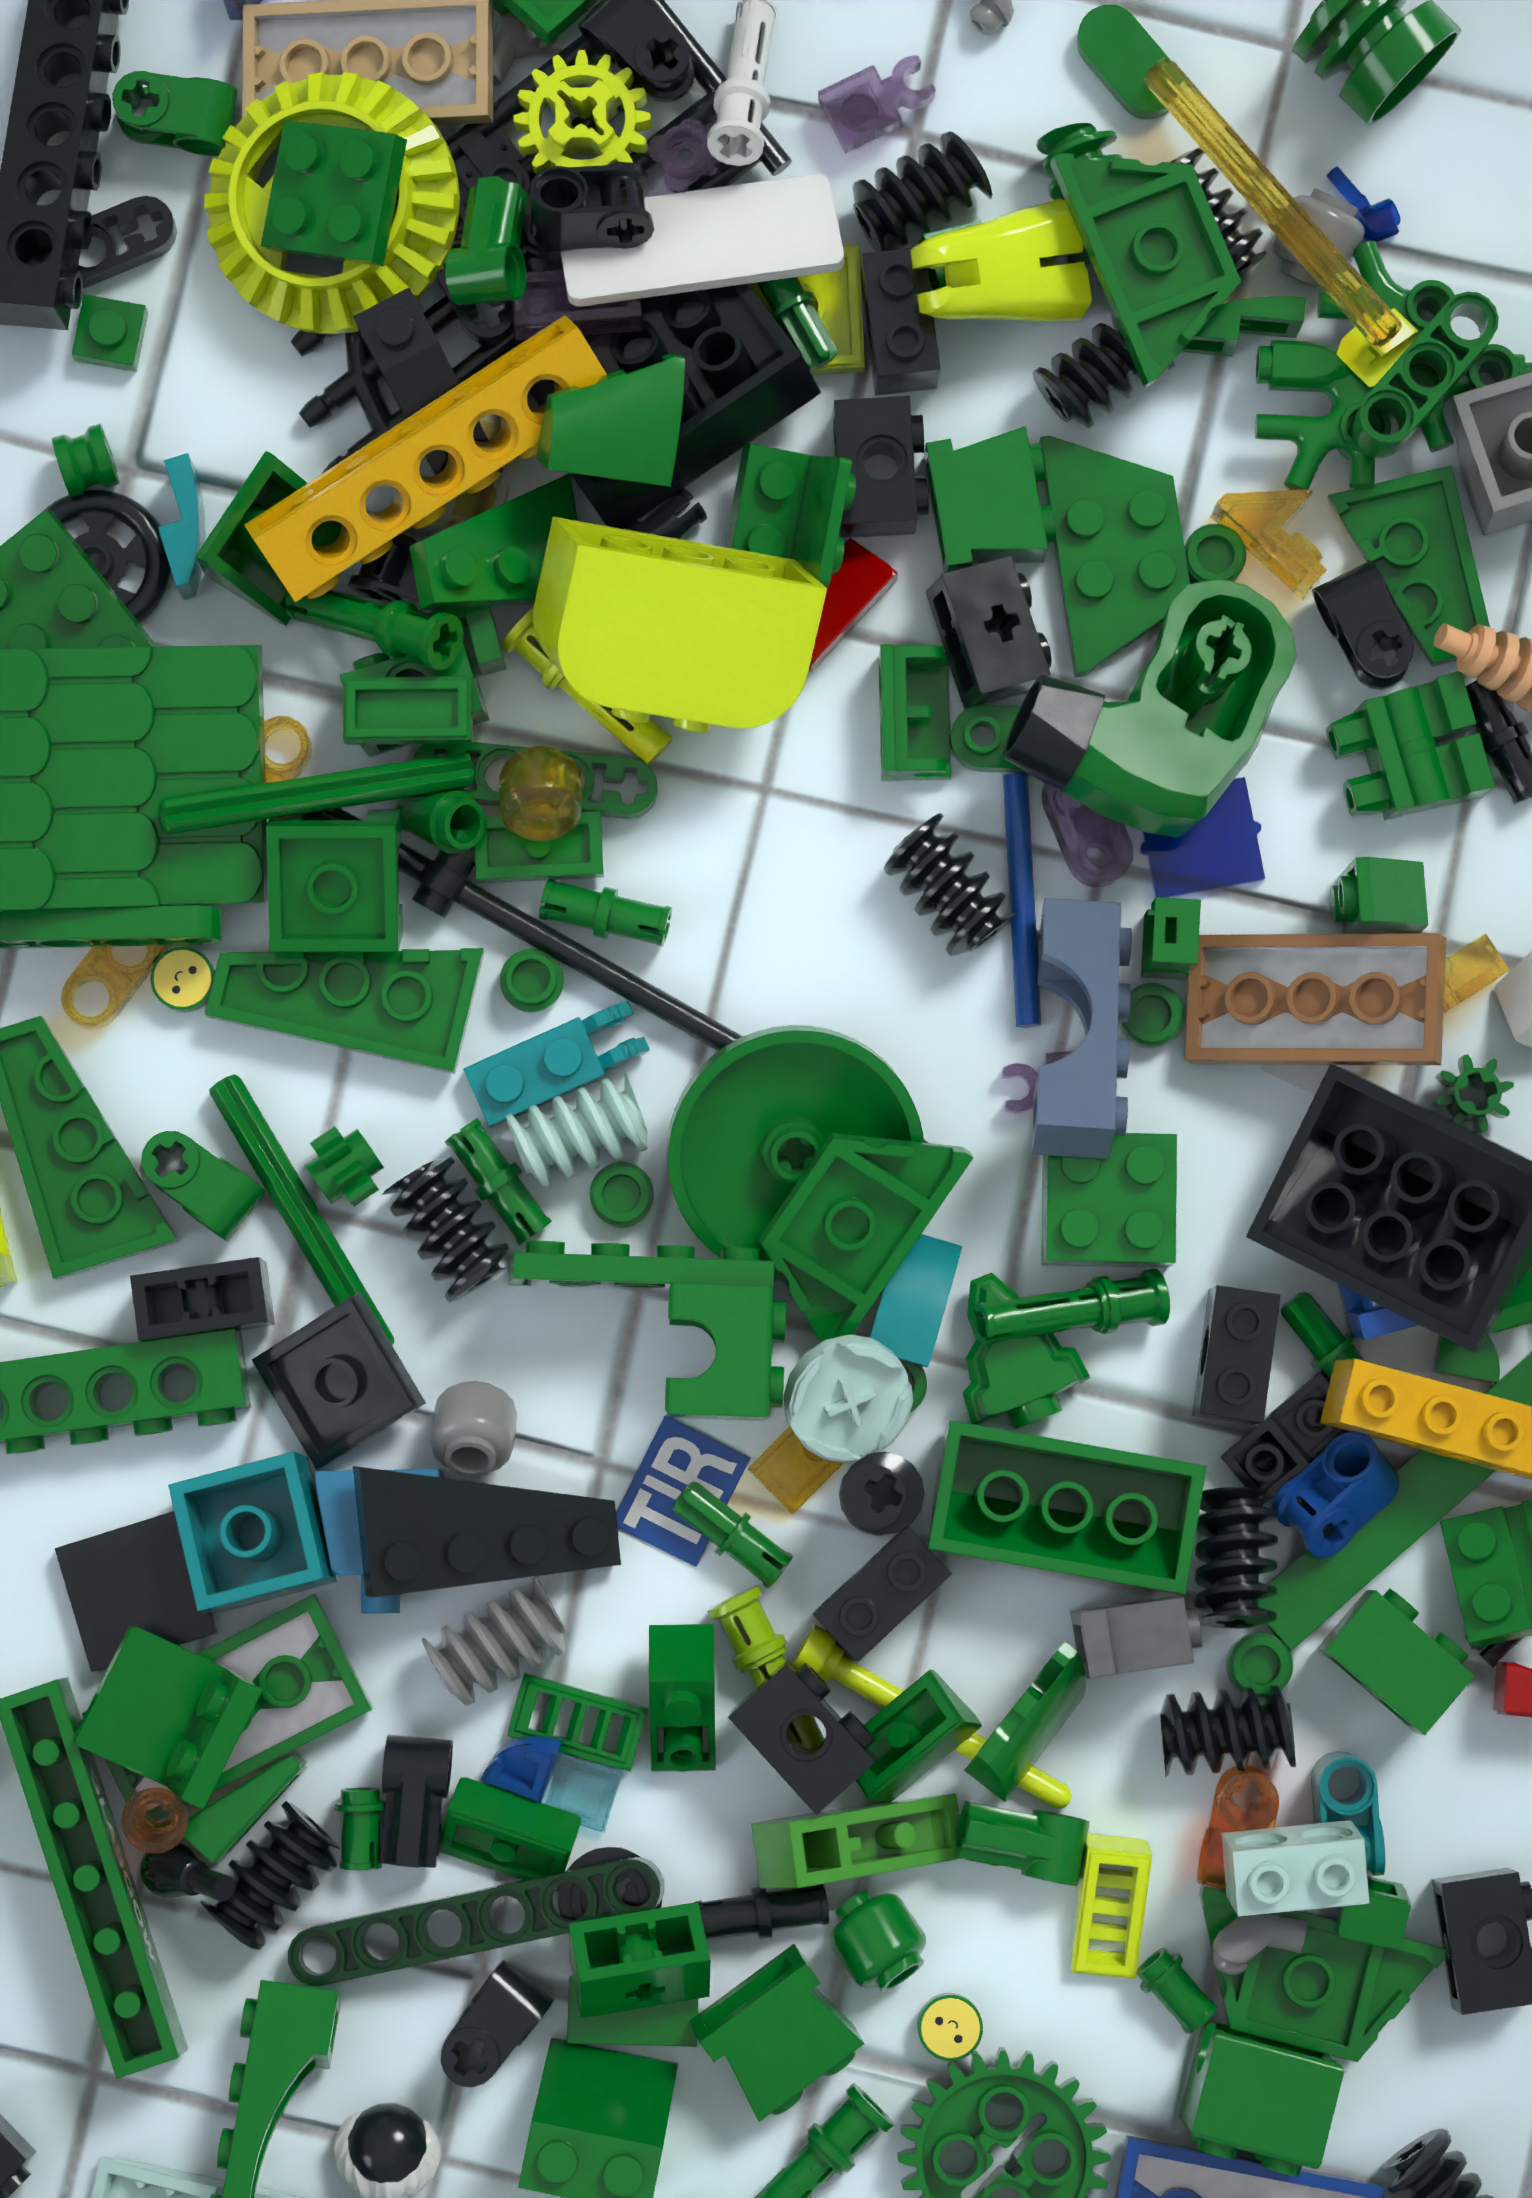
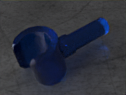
M1339 166L1333 168L1327 174V178L1349 204L1359 209L1356 219L1364 226L1365 234L1363 238L1366 241L1379 242L1398 234L1399 229L1397 225L1400 224L1401 218L1397 207L1390 198L1370 205L1366 196L1358 190Z

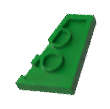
M570 473L409 546L420 609L534 604L552 517L578 521Z

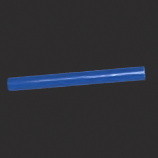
M1010 773L1003 775L1010 914L1014 912L1019 913L1010 923L1016 1027L1041 1026L1040 991L1039 985H1037L1038 954L1028 774Z

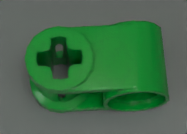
M133 71L124 75L116 83L112 93V100L118 124L123 134L130 140L140 144L178 148L198 155L219 156L226 143L222 137L229 126H233L238 91L228 83L210 78H183L147 71ZM142 99L152 100L153 106L146 108L144 116L134 115L133 109L140 107Z
M164 1131L154 1135L146 1143L142 1151L141 1165L149 1180L158 1189L182 1205V1209L226 1242L230 1241L266 1192L263 1187L221 1157L218 1159L194 1140L178 1131ZM179 1147L186 1149L182 1155V1159L188 1166L186 1171L182 1175L171 1171L165 1178L160 1176L159 1174L163 1166L157 1159L158 1154L163 1149L172 1154Z

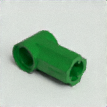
M499 176L478 178L476 186L470 188L461 248L450 250L445 265L446 285L449 295L455 304L469 305L521 300L526 289L527 273L524 256L520 250V241L527 194L519 183L508 182Z
M965 1801L963 1809L958 1816L954 1836V1855L966 1860L993 1866L1000 1865L1020 1869L1021 1874L1025 1876L1077 1886L1090 1821L1036 1809L1033 1810V1814Z

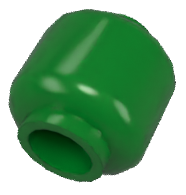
M864 1890L849 1898L836 1910L835 1913L840 1921L831 1932L830 1945L855 1983L859 1986L868 1988L878 1986L881 1992H886L907 1980L924 1964L920 1954L926 1945L925 1933L897 1895L885 1893L872 1898L869 1892Z

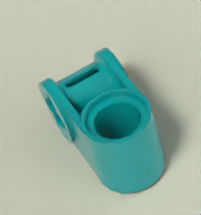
M1335 1751L1327 1753L1317 1761L1311 1774L1313 1824L1351 1820L1364 1838L1367 1870H1370L1373 1876L1384 1875L1385 1844L1379 1818L1375 1773L1367 1763L1349 1752ZM1344 1766L1354 1767L1359 1775V1787L1355 1794L1343 1800L1333 1799L1328 1789L1330 1776L1338 1768Z

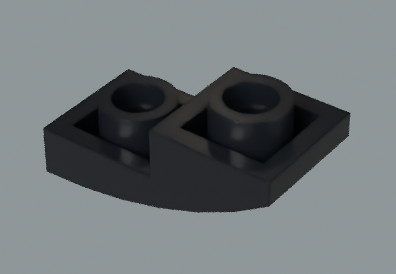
M1322 1370L1264 1417V1423L1255 1425L1220 1456L1246 1488L1260 1490L1266 1494L1265 1497L1260 1499V1505L1262 1506L1273 1498L1286 1482L1296 1477L1316 1459L1333 1439L1341 1434L1350 1432L1320 1423L1330 1384V1379Z

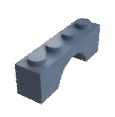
M1044 898L1039 927L1037 985L1058 994L1075 1009L1083 1023L1086 1037L1066 1057L1038 1068L1033 1096L1031 1154L1109 1159L1114 1135L1125 1136L1128 1097L1116 1096L1117 1078H1127L1129 1040L1118 1039V1022H1128L1131 987L1130 984L1119 983V966H1129L1132 929L1120 927L1121 903Z

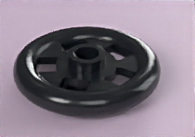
M86 490L83 495L70 498L67 495L45 508L52 510L64 526L77 518L82 517L90 530L88 533L76 537L75 541L86 555L97 552L105 556V564L99 572L139 624L142 623L161 601L168 585L171 569L158 530L160 524L154 516L135 500L125 495L105 490ZM116 519L125 523L136 534L126 548H122L113 537L105 534L106 530ZM129 563L145 569L143 581L136 593L118 587L125 577L127 564Z

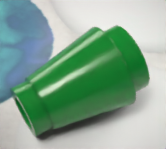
M447 791L402 798L396 809H401L402 830L413 834L445 853L458 854L472 848L480 841L485 830V814L482 807L470 794L464 791Z

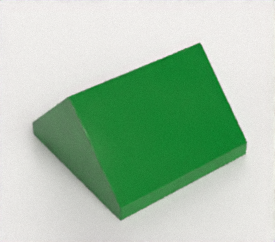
M265 451L195 557L205 576L286 626L290 621L286 610L291 607L298 609V607L286 604L287 589L251 537L245 524L306 485L307 482L275 455ZM326 521L318 525L312 534V544L328 546L334 543L340 536L341 523Z

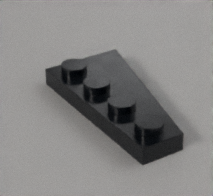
M353 1466L365 1595L367 1597L389 1596L621 1565L614 1500Z

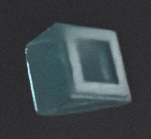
M561 1752L546 1804L576 1814L581 1817L582 1822L580 1826L604 1833L624 1770Z

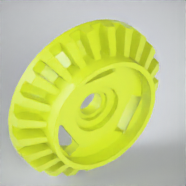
M319 72L308 74V78L292 83L287 80L275 86L274 93L263 100L255 99L245 108L247 114L236 127L229 126L222 137L226 142L225 148H222L218 159L212 158L208 171L212 179L209 193L204 194V209L208 212L210 229L206 231L209 243L215 249L220 261L218 266L224 276L239 291L238 294L250 305L271 319L294 329L317 334H345L359 331L353 316L409 287L416 300L429 288L437 277V272H440L443 268L447 255L453 245L459 220L460 192L454 160L446 141L428 115L413 101L379 80L374 81L364 78L359 74L343 72L342 75H327ZM284 120L392 133L407 139L399 182V199L395 203L384 266L344 261L342 273L334 276L324 277L285 271L288 253L272 251L261 246L274 175L264 188L256 182L265 162L280 144Z

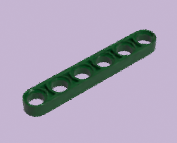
M628 1857L321 1923L299 1932L291 1941L288 1949V1965L292 1974L300 1982L310 1986H323L569 1933V1923L654 1909L661 1902L664 1894V1878L660 1869L652 1861L642 1857ZM637 1869L649 1878L651 1894L645 1904L630 1906L618 1897L616 1881L623 1871ZM575 1883L586 1892L588 1907L581 1918L568 1920L556 1912L553 1905V1895L560 1884ZM510 1896L522 1904L525 1911V1920L517 1932L504 1933L493 1925L490 1918V1909L497 1898ZM437 1910L451 1911L461 1922L462 1933L460 1939L453 1946H440L428 1934L427 1923L430 1916ZM375 1923H384L391 1926L399 1938L398 1950L389 1960L374 1958L365 1946L367 1930ZM311 1937L328 1939L335 1948L336 1961L334 1967L327 1973L313 1972L305 1965L303 1948Z

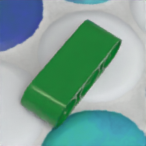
M1469 291L1457 294L1451 298L1367 394L1351 425L1353 442L1361 452L1370 457L1384 458L1392 456L1400 450L1483 354L1498 329L1499 321L1496 307L1489 298L1480 293ZM1462 316L1473 320L1478 326L1480 337L1472 340L1462 339L1452 330L1450 319ZM1418 363L1431 366L1438 374L1439 384L1433 387H1422L1412 379L1409 367ZM1377 410L1392 414L1397 420L1399 431L1391 435L1378 433L1370 425L1368 414Z

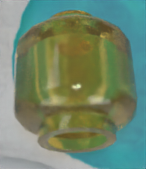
M533 746L516 753L505 762L499 775V812L501 821L506 828L523 839L551 841L565 836L576 827L582 815L581 771L572 758L551 747Z

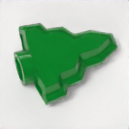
M992 1272L970 1281L967 1318L976 1341L965 1357L971 1383L962 1392L970 1424H980L987 1419L1008 1415L1013 1430L1062 1411L1057 1394L1073 1385L1085 1382L1090 1378V1375L1076 1349L1061 1347L1054 1333L1006 1339L984 1345L979 1342L973 1325L975 1305L983 1302L1007 1301L1019 1298L1015 1292Z

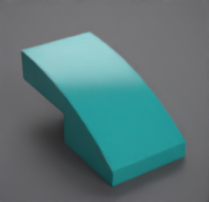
M188 453L164 460L182 520L158 527L175 585L183 600L196 597L202 569L195 556L206 538L205 512L196 468Z
M921 1234L883 1289L869 1338L877 1340L892 1350L899 1360L928 1368L962 1246Z

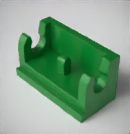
M880 644L878 665L881 781L950 780L949 664L946 653L943 652V646Z

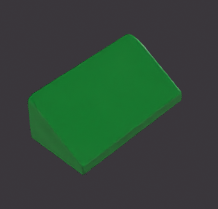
M928 1670L864 1724L876 1739L868 1747L875 1754V1762L856 1779V1782L869 1801L891 1802L979 1730L982 1724L973 1711L934 1670Z
M462 1777L458 1781L447 1810L441 1831L439 1852L520 1880L554 1874L566 1870L582 1821L581 1817L576 1814L467 1777Z

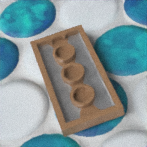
M1441 933L1199 935L1198 964L1193 971H1190L1188 976L1184 1061L1190 1064L1441 1066L1446 937Z

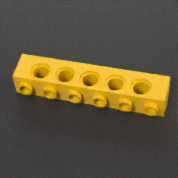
M564 315L246 523L245 527L294 602H297L304 596H307L309 599L319 597L339 582V573L359 560L362 564H366L378 559L393 546L392 539L412 525L415 529H420L436 521L445 513L447 509L445 504L464 491H467L468 494H473L491 485L499 477L500 472L498 469L518 456L526 459L536 455L546 406L544 404L539 407H531L527 404L528 392L536 382L540 380H553L554 392L572 386L585 388L594 385L602 376L607 374L579 328ZM488 415L500 416L501 427L494 438L485 442L474 440V427L481 418ZM435 450H443L448 453V461L442 472L431 477L420 475L419 467L425 455ZM383 485L394 487V499L386 509L381 511H369L366 509L367 496L374 488ZM326 521L341 523L340 536L334 543L328 546L312 544V534L318 525Z
M1355 1358L1335 1361L1320 1423L1348 1431L1365 1433L1377 1439L1532 1480V1406Z

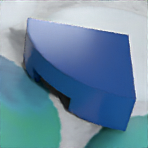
M540 1736L523 1737L513 1740L502 1746L492 1756L481 1781L541 1803L547 1792L563 1741Z

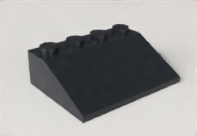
M749 284L601 304L592 312L588 310L572 322L581 331L607 375L620 370H624L627 374L663 362L662 356L670 353L682 355L685 358L683 405L671 487L570 473V475L606 526L625 529L636 519L641 518L743 447V443H750L821 394V391L799 351ZM540 380L530 388L527 395L528 406L539 407L546 404L547 395L554 393L553 380Z
M1330 1064L1246 1237L1476 1353L1532 1264V1159L1347 1069Z

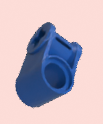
M1347 1432L1333 1439L1327 1448L1301 1473L1281 1487L1272 1502V1509L1278 1511V1518L1276 1520L1285 1527H1293L1304 1537V1545L1316 1558H1327L1342 1550L1357 1531L1381 1509L1392 1502L1400 1486L1399 1475L1370 1436L1361 1432ZM1298 1497L1306 1501L1303 1506L1297 1502ZM1325 1526L1331 1530L1330 1535L1322 1531Z

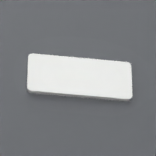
M810 174L645 197L646 211L651 214L654 223L652 237L647 242L627 249L603 247L572 249L560 252L568 300L577 307L835 272L844 265V250L829 179L823 174ZM626 219L620 220L621 229H627Z

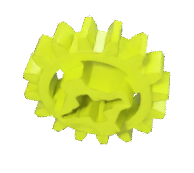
M578 50L575 65L566 66L564 60L559 55L553 56L555 72L547 76L544 72L535 68L531 74L537 90L535 92L519 90L517 95L519 103L528 112L513 115L514 125L517 131L528 133L518 140L522 155L537 153L532 162L533 171L536 174L554 166L583 167L608 165L617 162L633 163L629 155L630 151L636 153L647 152V139L640 133H637V131H645L652 128L651 114L638 110L648 102L645 89L635 88L629 90L634 78L632 70L628 67L619 71L616 75L612 74L610 55L604 54L597 66L589 65L585 50ZM577 84H592L591 87L585 88L570 87ZM622 105L625 112V123L619 138L610 126V120L618 113L617 108ZM548 106L555 116V123L548 129L549 135L544 139L541 132V121L544 110ZM570 112L574 116L577 114L584 120L593 114L596 131L592 127L588 129L583 124H579L573 129ZM575 155L596 156L595 158L585 160L572 159Z

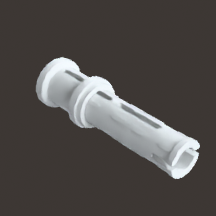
M742 0V2L738 1L735 30L730 50L727 79L715 91L713 107L718 115L717 122L709 130L707 147L710 154L718 161L728 165L742 166L751 164L758 160L763 153L764 137L760 131V125L769 114L770 97L764 87V79L769 57L772 27L777 9L772 0ZM726 135L728 136V142H727V144H725V136H726Z

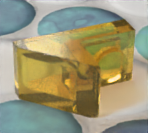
M1288 490L1224 494L1217 501L1210 518L1217 524L1228 526L1236 531L1242 538L1246 550L1303 601L1312 589L1319 584L1327 568L1320 563L1323 558L1322 554L1311 541L1299 533H1294L1290 536L1283 529L1306 506L1313 491Z

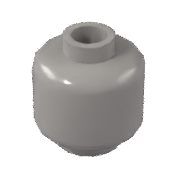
M1316 188L1313 189L1310 197L1306 195L1294 197L1290 201L1271 243L1275 254L1286 260L1281 272L1314 288L1320 277L1328 280L1343 278L1354 258V248L1360 245L1365 234L1364 226L1356 219L1359 209Z
M481 1381L461 1382L448 1387L438 1397L434 1409L430 1445L434 1457L451 1472L468 1478L482 1477L502 1468L509 1461L514 1447L517 1411L514 1401L502 1389Z

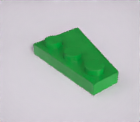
M1452 465L1376 483L1375 487L1370 489H1351L1328 495L1330 505L1366 562L1372 561L1380 571L1390 590L1399 615L1431 666L1457 661L1456 656L1434 647V637L1442 624H1448L1467 633L1478 624L1490 627Z

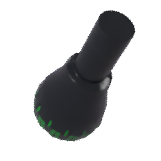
M163 1840L153 1844L145 1852L141 1861L140 1875L144 1885L153 1894L160 1897L172 1898L202 1894L222 1902L229 1900L235 1892V1881L232 1877L209 1869L206 1863L200 1860L189 1846L178 1840Z

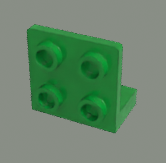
M743 443L725 547L795 559L819 582L828 587L831 575H836L840 570L844 556V540L842 537H839L843 511L847 512L850 509L856 491V478L854 474L850 473L852 460L836 456L807 455L752 443Z
M131 1625L128 1627L73 1737V1741L82 1749L166 1786L179 1799L204 1810L263 1689L235 1671L136 1625Z

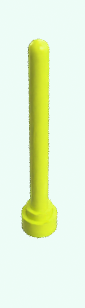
M815 1624L805 1637L792 1661L797 1670L806 1662L825 1683L831 1678L881 1708L887 1706L903 1692L902 1689L843 1656L845 1649L835 1644L836 1639L829 1632ZM975 1732L954 1750L972 1760L987 1739ZM1034 1766L1031 1767L1017 1786L1056 1809L1065 1808L1072 1798L1071 1790L1067 1785Z

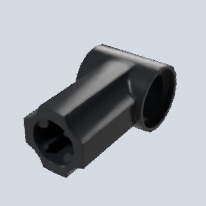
M399 1735L387 1736L382 1772V1793H386L380 1863L404 1867L436 1868L440 1848L443 1798H448L453 1740Z

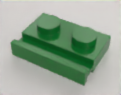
M1531 1499L1521 1501L1522 1504L1507 1508L1499 1506L1440 1521L1465 1631L1471 1649L1532 1635Z

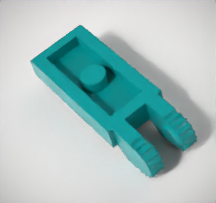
M624 1001L590 1015L582 1021L580 1017H577L463 1068L489 1128L506 1122L505 1115L520 1116L528 1112L530 1106L536 1105L540 1107L551 1102L554 1097H562L606 1077L604 1072L650 1050L645 1038L641 1037L621 1042L615 1048L597 1057L588 1037L606 1028H613L626 1022L627 1018L634 1014L629 1002Z

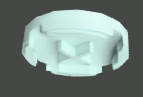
M849 1334L824 1340L806 1352L789 1374L783 1400L786 1421L804 1448L823 1460L851 1463L860 1460L861 1456L870 1454L874 1450L881 1452L893 1444L907 1425L913 1404L912 1385L908 1381V1374L892 1350L873 1338Z

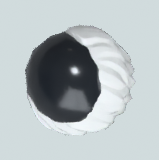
M382 2103L364 2111H359L343 2122L333 2140V2154L335 2155L336 2168L339 2170L342 2178L362 2198H407L423 2190L425 2185L435 2176L441 2159V2146L434 2128L428 2121L422 2120L412 2109L397 2103Z

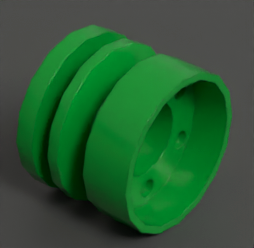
M1322 0L1312 13L1309 23L1297 38L1292 51L1307 63L1328 48L1314 70L1323 81L1340 72L1348 65L1353 71L1346 79L1338 96L1365 123L1371 126L1392 111L1420 84L1446 55L1462 31L1433 0L1420 4L1406 15L1401 11V8L1407 0Z

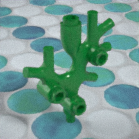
M1369 241L1355 247L1353 252L1364 282L1362 289L1355 294L1319 293L1317 314L1318 318L1363 320L1368 314L1372 313L1381 321L1395 308L1420 334L1430 322L1421 319L1417 310H1428L1435 317L1455 294L1448 285L1437 280L1422 281L1414 286L1412 290L1402 288L1388 274L1376 242ZM1271 340L1270 346H1258L1256 384H1268V390L1322 392L1332 400V408L1325 416L1256 414L1255 439L1288 440L1297 446V455L1284 481V485L1294 492L1307 494L1319 465L1328 452L1337 449L1341 456L1350 461L1349 487L1354 489H1370L1375 487V457H1370L1361 452L1354 444L1351 435L1352 420L1373 387L1369 388L1336 355L1337 350L1332 347L1307 341ZM1488 344L1483 354L1420 426L1430 452L1442 450L1454 443L1444 418V404L1454 395L1487 386L1480 380L1478 373L1490 374L1494 378L1495 383L1532 372V362H1525L1524 354H1513L1502 345ZM1418 363L1409 367L1412 379L1422 387H1433L1439 384L1438 374L1431 366ZM1381 410L1369 413L1368 419L1372 428L1380 434L1390 435L1391 421L1389 417L1393 415Z

